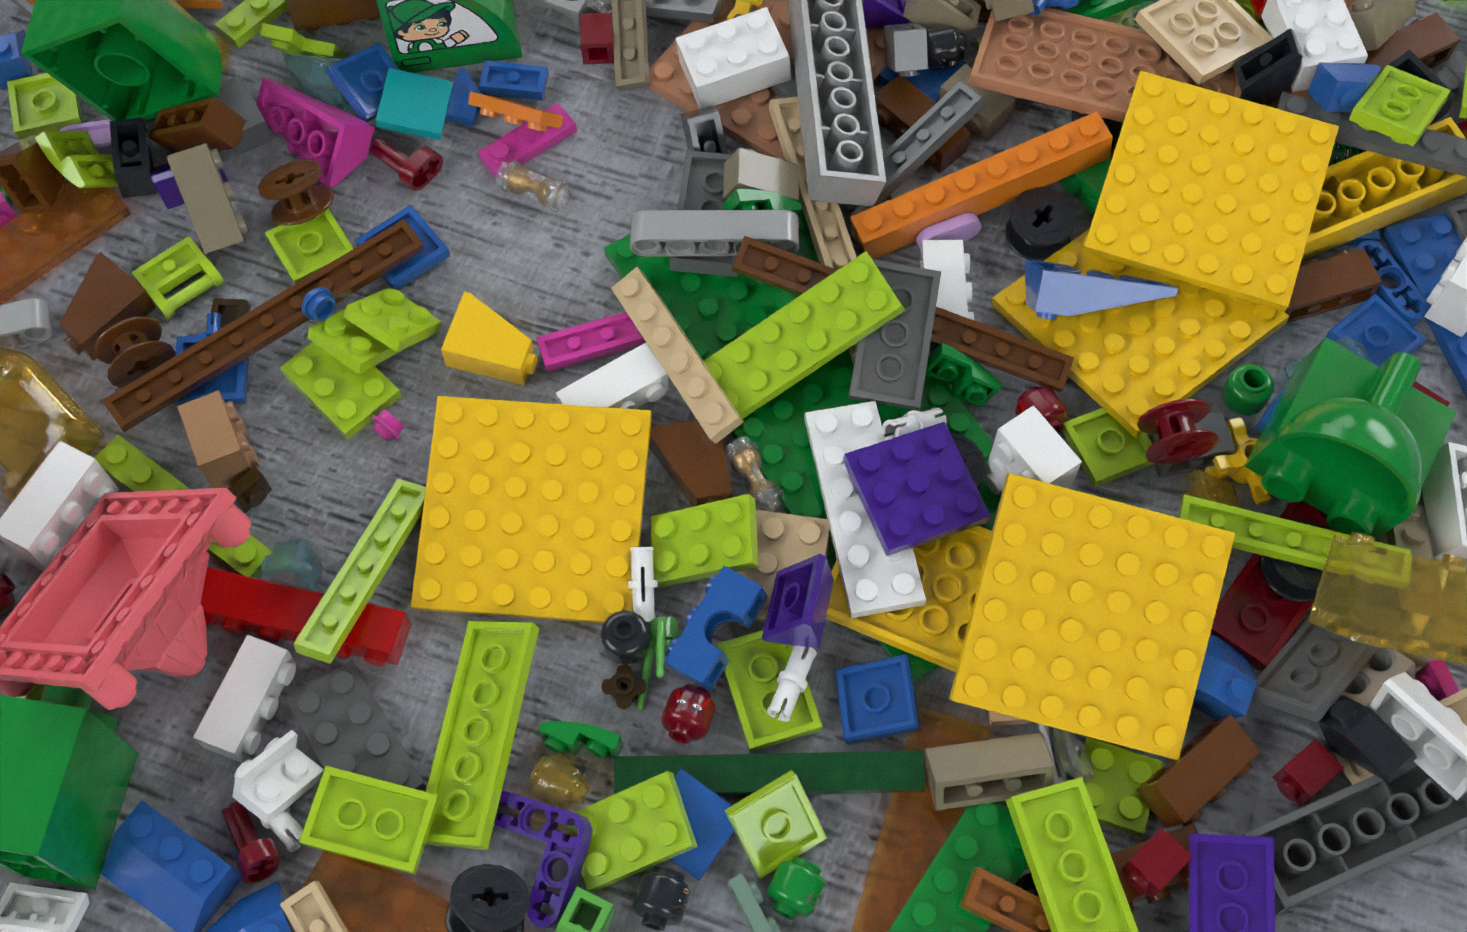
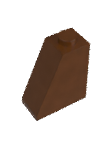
M38 135L28 136L0 151V185L22 214L52 209L65 179L41 150L35 139Z
M100 252L95 256L59 325L67 335L64 339L67 346L77 355L83 352L94 361L97 359L94 354V344L100 334L111 325L123 319L135 316L146 317L156 306L143 287Z
M697 419L651 426L650 449L692 507L732 498L731 483L722 439L716 444L711 441Z

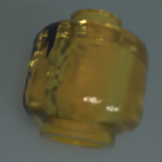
M559 752L553 753L549 757L542 756L537 762L529 781L533 785V793L537 799L565 810L571 807L574 802L580 805L590 788V783L585 781L587 776L586 767Z

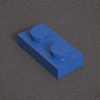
M485 60L479 83L480 92L488 95L543 100L549 76L548 67Z

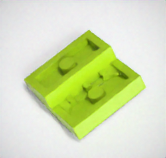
M44 131L35 137L41 150L53 166L77 187H118L114 175L112 154H99L88 131Z

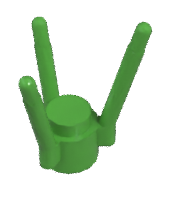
M663 616L654 618L649 622L650 647L644 658L641 679L645 680L647 688L645 693L638 694V711L644 709L654 652L656 653V676L662 678L664 676L667 648L674 638H679L682 634L679 631L678 620L675 618Z

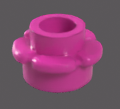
M383 409L378 416H372V419L376 422L372 428L386 441L391 437L396 440L400 439L398 435L405 427L391 413Z

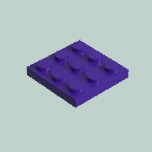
M945 422L844 454L843 463L886 556L987 523L991 517Z

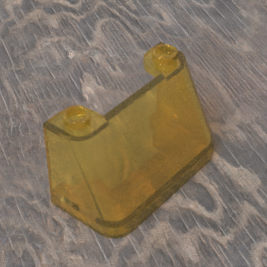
M0 347V465L7 471L0 478V484L2 485V492L7 497L15 500L59 441L88 455L96 449L105 437V434L35 359L21 351Z
M1352 531L1350 538L1334 534L1308 621L1309 623L1359 643L1467 666V559L1447 553L1443 554L1442 559H1429L1374 545L1375 537Z

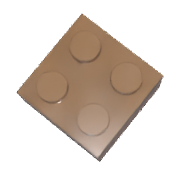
M219 390L177 406L197 465L212 488L228 489L252 467L260 466L257 454L253 446H250L248 442L249 432L242 417H239L233 401L226 403Z

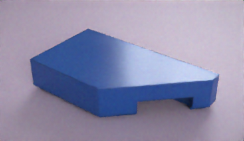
M463 67L459 68L454 81L445 121L474 127L481 108L468 104L470 91L482 93Z

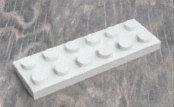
M876 401L806 412L805 424L850 617L856 618L925 605L926 598L913 548L886 556L843 463L845 453L886 441L884 439L885 436L882 435V425Z

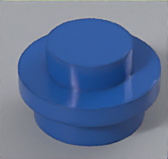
M325 287L309 291L302 303L303 314L307 318L315 319L316 321L326 320L333 314L336 308L333 293Z

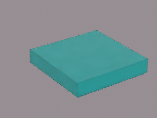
M389 68L376 117V127L441 141L453 82Z

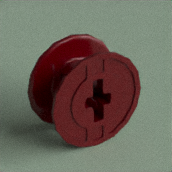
M1201 399L1174 400L1144 413L1137 422L1139 430L1147 434H1158L1160 436V440L1148 448L1145 454L1147 460L1154 464L1181 463L1206 454L1216 447L1219 442L1217 433L1210 430L1196 429L1195 424L1204 419L1210 411L1208 403Z

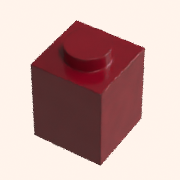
M595 12L580 14L583 65L614 63L612 13Z
M1314 739L1272 778L1277 782L1279 791L1287 799L1295 801L1299 806H1302L1341 772L1344 767Z
M1161 828L1129 860L1122 870L1127 874L1126 880L1134 890L1142 895L1146 893L1152 899L1191 860L1192 856L1170 834Z

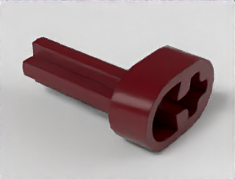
M375 138L372 141L373 146L369 149L372 155L396 171L399 180L414 191L425 187L440 172L443 165V157L429 146L419 148L408 157L383 138L380 140Z
M237 801L231 803L228 808L222 809L221 813L239 853L237 858L238 869L244 883L254 884L261 882L277 871L280 856L272 839H259L246 807L241 803L238 804Z

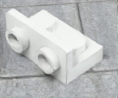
M292 730L282 738H274L255 759L243 762L234 775L235 782L232 797L266 824L321 780L324 772L323 768L296 748L298 735Z
M10 883L0 900V932H75L90 904L88 895L81 892Z

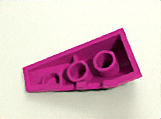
M267 77L262 78L256 103L260 113L273 131L281 133L289 143L287 148L292 154H297L300 159H309L320 163L322 173L318 181L328 187H335L367 158L374 126L351 113Z

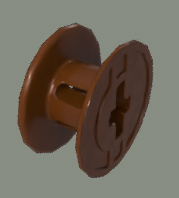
M309 159L291 161L270 171L261 180L258 186L259 194L269 200H279L271 211L274 222L286 226L302 224L316 218L329 208L334 199L332 189L325 185H314L322 173L320 163Z
M135 316L111 325L100 334L94 344V354L99 361L111 364L108 368L107 378L113 386L123 388L175 357L176 352L171 344L159 341L162 328L157 320L145 316Z

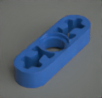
M1374 240L1361 242L1355 251L1365 249L1368 257L1373 256L1375 260L1369 259L1378 271L1380 279L1382 277H1390L1398 285L1396 289H1389L1381 283L1375 294L1411 326L1417 325L1428 311V302H1426L1424 296L1381 243ZM1404 306L1407 307V308L1413 307L1416 311H1415V312H1414L1413 310H1408V311H1406V310L1404 309Z

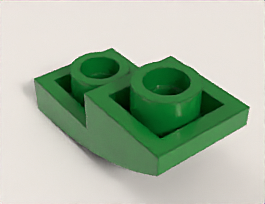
M736 189L722 204L723 210H788L796 215L802 210L801 203L789 197L758 189Z
M941 343L928 356L926 374L951 384L952 396L982 407L1001 389V383L989 371L951 346Z
M569 721L542 722L538 728L544 741L543 745L554 753L564 754L566 751L576 756L583 743L585 744L584 749L592 755L601 759L608 755L615 759L623 748L620 735L593 725Z

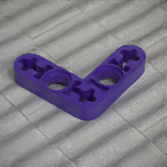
M502 791L494 825L547 842L530 895V908L527 914L534 925L555 928L558 926L575 892L592 838V825L583 815ZM500 805H507L508 807L521 810L519 818L499 812ZM542 809L546 814V824L541 830L534 831L530 824L531 816L535 811ZM558 823L574 826L579 829V834L577 837H570L569 834L557 831L556 828ZM564 859L568 864V873L563 880L557 882L552 876V866L557 860ZM547 885L561 889V893L556 894L546 891ZM543 903L549 904L554 908L552 915H546L545 912L541 911Z

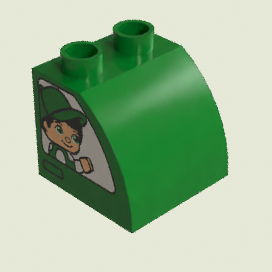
M376 0L393 62L399 70L414 73L484 63L485 60L500 61L522 57L514 0Z

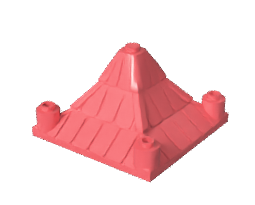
M227 488L104 493L0 626V692L5 696L22 697L29 693L35 684L81 688L103 707L113 710L117 707H125L136 695L137 678L129 671L144 670L181 679L198 674L203 669L206 662L205 657L207 656L206 622L203 607L200 605L210 556L206 551L213 539L221 547L228 548L241 545L250 535L251 520L234 504L237 497Z

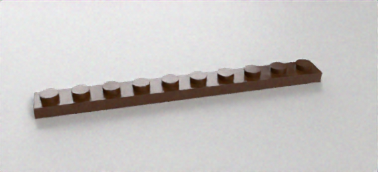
M405 219L106 397L102 402L122 431L126 432L310 320L302 312V303L309 291L325 287L333 293L334 299L338 303L424 250L423 243Z
M745 235L732 266L733 272L798 296L837 271V269ZM936 307L930 345L938 347L941 343H944L964 353L978 363L1050 388L1059 393L1064 389L1074 357Z

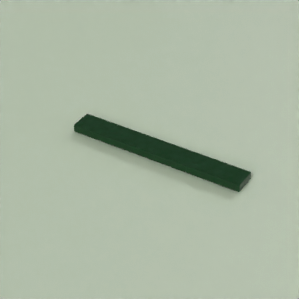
M924 750L615 757L614 794L666 771L672 772L675 777L680 769H684L719 796L751 795L791 770L797 775L806 794L925 792Z

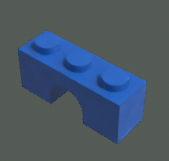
M723 566L719 574H714L710 578L705 590L706 595L699 606L696 605L691 609L686 618L687 626L679 638L676 637L671 641L666 651L667 658L665 663L674 673L706 689L709 693L729 663V659L723 651L712 645V635L715 629L725 622H737L749 629L768 599L761 585L726 566Z

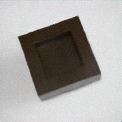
M214 298L211 313L216 312L222 315L221 328L250 312L251 305L245 299Z
M254 466L231 485L228 490L237 497L234 503L246 513L252 507L260 505L266 499L267 494L272 491V488L264 475Z

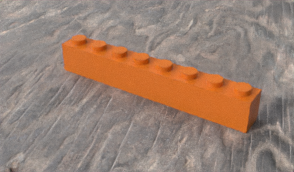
M1098 111L851 216L853 237L861 253L867 251L870 257L875 260L916 242L918 234L930 225L963 213L970 212L980 215L1015 200L1016 197L1027 190L1043 188L1110 159L1113 136Z

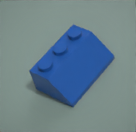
M141 800L114 833L101 875L176 932H201L243 879L241 874L143 800Z

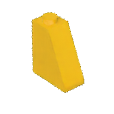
M468 292L463 293L441 348L446 366L524 386L528 374H534L538 362V355L534 354L532 340L474 295Z

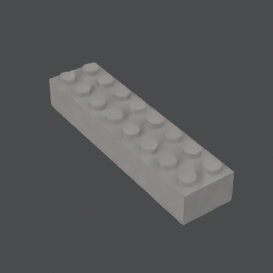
M787 0L809 200L873 207L886 184L862 0Z

